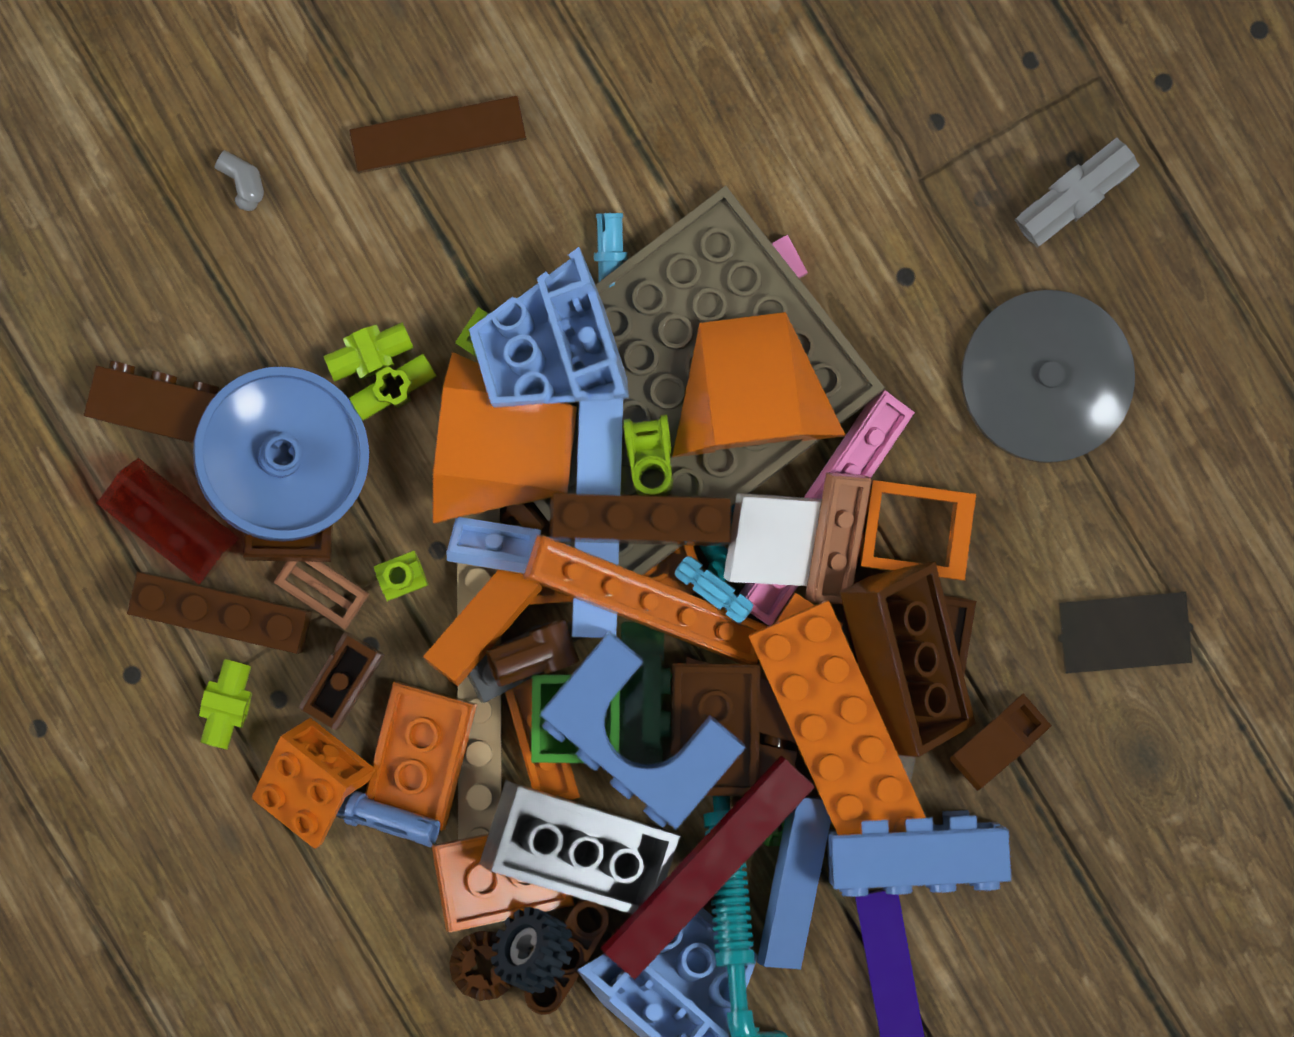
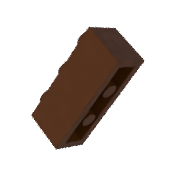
M110 360L109 368L96 365L84 412L85 417L194 443L199 421L219 391L217 386L194 381L192 389L176 385V376L152 371L150 378L134 375L135 366Z

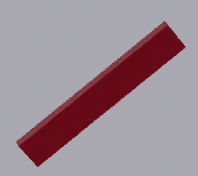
M781 755L601 947L603 952L635 980L815 786Z

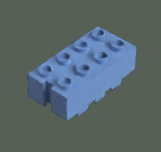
M968 810L942 811L943 824L933 825L932 818L906 819V832L889 833L888 820L862 821V834L838 835L835 829H829L827 837L829 882L834 889H839V892H842V896L847 897L868 895V888L882 887L883 890H886V894L893 895L912 893V886L926 885V888H930V892L956 891V884L969 883V886H974V890L1000 889V882L1011 881L1009 830L998 822L977 823V817L969 816Z

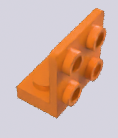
M310 717L280 736L252 798L312 848L316 849L323 844L345 797L368 783L375 768Z

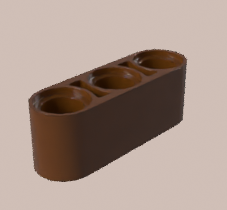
M580 899L574 904L564 922L567 924L566 928L571 930L572 937L568 941L572 942L573 946L578 950L580 958L571 966L562 965L561 969L565 971L562 978L554 977L556 982L554 987L557 991V996L553 1001L542 1003L534 997L533 993L525 991V1001L533 1012L541 1015L550 1014L561 1006L579 976L577 970L585 966L608 927L609 910L607 906L585 899ZM585 907L596 908L602 915V922L596 928H584L577 919L580 910Z

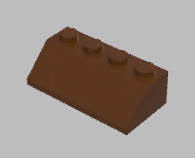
M926 562L869 576L840 591L860 671L899 756L920 757L976 724L936 562Z

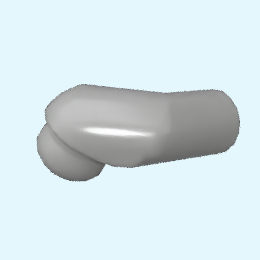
M224 150L215 164V169L234 179L238 193L235 197L236 205L244 211H252L257 208L258 202L262 201L264 195L260 173L255 166Z

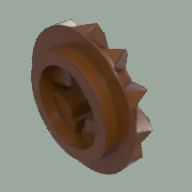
M477 931L465 936L455 946L449 962L452 981L463 995L478 1001L497 999L513 986L501 980V977L495 974L494 969L497 966L491 968L492 983H489L488 978H485L482 973L474 974L473 972L467 974L477 964L475 949H478L480 955L483 954L486 960H490L491 957L498 955V953L492 951L493 943H499L501 938L496 936L497 933L491 931Z

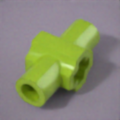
M403 322L383 331H379L376 324L358 330L343 338L345 347L323 357L334 382L354 373H358L360 379L376 375L383 368L394 366L392 357L414 347Z
M421 354L396 370L389 366L383 368L376 373L375 383L349 397L364 421L391 404L397 408L411 401V392L435 379L437 375L425 355ZM392 376L396 381L401 378L404 381V384L399 387L401 395L396 398L390 393L387 396L383 394V391L388 387L386 380Z
M415 550L373 566L387 601L428 586L426 575Z
M224 659L218 682H208L199 713L200 717L207 719L200 743L228 750L234 726L243 728L252 697V692L245 690L251 666Z

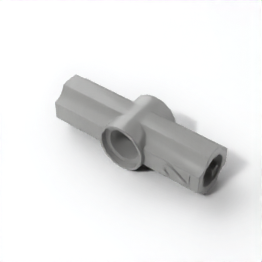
M1115 138L1082 166L1078 164L1049 187L1050 191L1021 212L1015 218L1019 229L1038 248L1073 219L1075 222L1106 198L1104 196L1105 193L1135 172L1134 170L1140 166L1135 155L1126 144Z

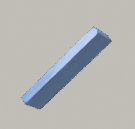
M806 796L785 819L757 963L764 967L801 970L831 822L821 797Z

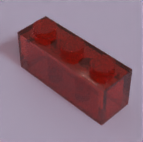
M139 458L118 473L97 502L100 507L198 585L218 568L240 539Z

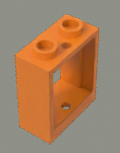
M872 480L858 555V567L893 571L922 564L874 557L883 493L953 503L945 567L937 566L939 578L965 580L976 494Z

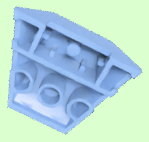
M580 247L568 254L570 259L551 274L544 272L537 278L538 283L519 298L511 297L469 329L488 396L493 407L629 398L627 376L610 323Z
M704 908L689 921L635 980L605 953L577 970L599 1001L640 1037H729L727 1012H731L728 971L727 967H716L715 953H719V950H715V944H719V941H714V936L718 935V932H713V927L717 926V924L712 922L714 917ZM754 952V958H755V964H756L758 955ZM755 964L744 966L746 988Z

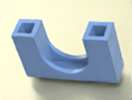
M608 631L542 709L540 715L546 719L542 726L560 742H563L567 737L580 749L576 755L590 768L596 771L602 766L613 776L610 784L625 797L630 799L634 794L647 804L643 811L658 825L664 827L667 823H670L677 829L745 749L744 743L709 715L682 749L673 757L663 762L642 764L622 756L612 746L607 737L604 718L609 703L643 663V658L611 631Z

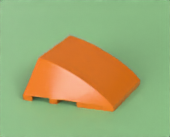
M786 312L699 323L672 458L716 452L715 450L801 439L802 441L845 436L840 422Z
M452 352L442 391L433 470V524L466 515H477L485 513V511L511 505L517 506L548 499L554 493L568 494L577 407L567 402L493 407L479 363Z

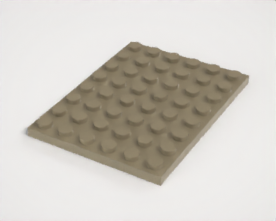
M724 186L596 284L628 381L629 398H623L620 495L639 496L633 483L630 458H628L624 419H631L635 423L659 420L660 415L667 414L672 450L670 459L673 476V487L667 497L731 498V506L736 502L737 493L750 494L819 441H802L801 439L715 450L716 452L672 458L699 323L786 312L840 424L885 390L879 379L727 186ZM579 401L567 402L577 407L568 494H576ZM650 469L642 475L640 483L648 489H655L662 485L665 475L657 469ZM550 498L534 501L550 523ZM565 542L566 545H571L574 548L575 542ZM619 544L618 566L644 575L682 545Z

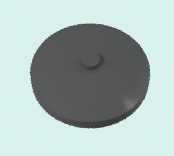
M1041 290L1016 296L995 308L983 319L967 344L961 368V384L968 412L978 429L989 441L1004 452L1015 457L1033 462L1052 463L1082 456L1103 444L1116 431L1125 418L1131 404L1135 387V367L1132 352L1123 331L1101 307L1073 293L1058 290Z

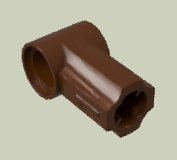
M563 619L529 631L530 635L487 650V662L497 685H508L539 672H543V674L550 673L579 662L566 620Z

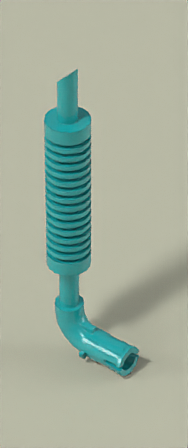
M712 796L714 812L703 814L704 828L709 829L705 831V836L731 809L730 796ZM744 863L712 897L715 900L711 901V906H716V909H712V915H716L715 918H712V922L717 924V926L713 927V932H718V935L714 936V941H719V944H715V950H719V953H715L716 967H727L731 1006V1012H727L729 1032L731 1037H788L785 1032L780 1030L759 1031V1027L754 1025L753 1010H748L744 966L755 964L754 950H749V947H753V941H749V938H753L751 932H748L749 929H752V924L747 923V921L751 920V915H746V912H750V906L745 904L750 901L748 897H745V895L749 894V890L744 888V886L748 885V880H743L744 877H747V871H742V869L746 868V863Z

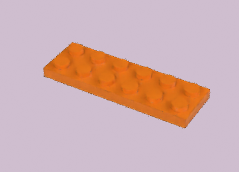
M829 600L748 635L837 834H862V821L888 820L889 833L906 832V819L926 818Z

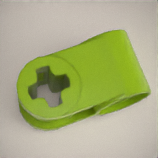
M667 414L660 415L659 420L635 423L631 419H624L628 458H630L632 479L636 492L639 496L667 497L673 487L670 459L672 450ZM657 469L665 475L662 485L655 489L644 487L640 482L642 475L647 470Z

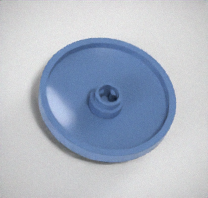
M268 367L236 378L220 390L204 411L196 430L193 460L196 478L206 500L228 524L260 539L293 541L313 536L337 522L354 504L367 476L369 445L361 417L347 396L334 384L306 370L293 367Z

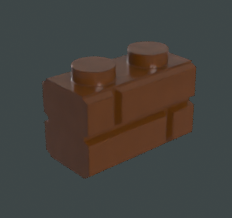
M349 632L343 633L334 648V654L329 656L298 707L334 730L342 727L385 654Z

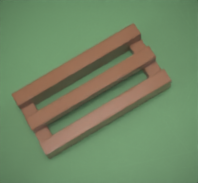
M287 561L273 583L344 630H347L370 593L323 562H306L356 595L357 597L352 603L296 566L297 561ZM290 573L345 608L347 612L344 617L286 580Z

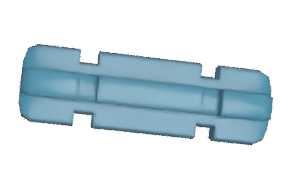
M692 556L684 558L675 570V577L686 585L689 583L693 584L692 590L717 609L725 608L727 610L725 615L736 623L743 622L754 606L752 601L742 594L736 596L734 594L736 589L709 569L704 572L700 569L703 565Z

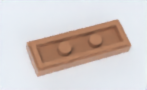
M826 472L805 599L811 603H822L829 600L830 604H843L840 591L854 584L871 485V478L865 475Z

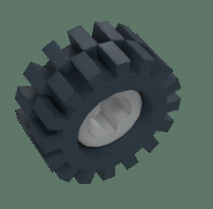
M525 907V911L519 909L514 912L515 920L508 917L503 922L507 928L505 931L499 929L496 934L501 939L499 943H493L492 951L498 953V955L491 957L492 965L497 966L494 969L495 974L501 977V980L529 993L534 994V991L542 993L545 992V986L552 988L556 985L555 976L562 978L565 974L561 967L563 963L569 965L571 957L566 955V951L573 950V943L568 941L572 937L571 930L566 928L567 924L537 908Z

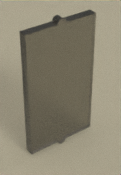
M1186 592L1058 603L1061 634L1058 635L1057 639L1059 642H1062L1065 674L1193 663L1190 631L1193 630L1194 626L1192 623H1189Z

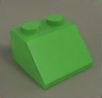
M572 674L532 675L531 762L584 763L576 755L580 748L567 737L563 742L553 737L543 728L542 725L546 719L540 715L542 709ZM620 690L609 703L604 718L607 737L618 752L620 748Z

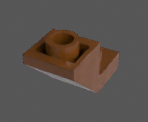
M1023 693L988 725L972 736L949 759L971 785L979 791L1025 752L1052 725Z

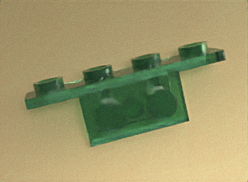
M625 621L621 624V641L642 657L643 663L620 689L619 753L637 763L654 764L663 762L664 737H671V711H664V694H671L672 690L671 668H664L665 633L634 621Z

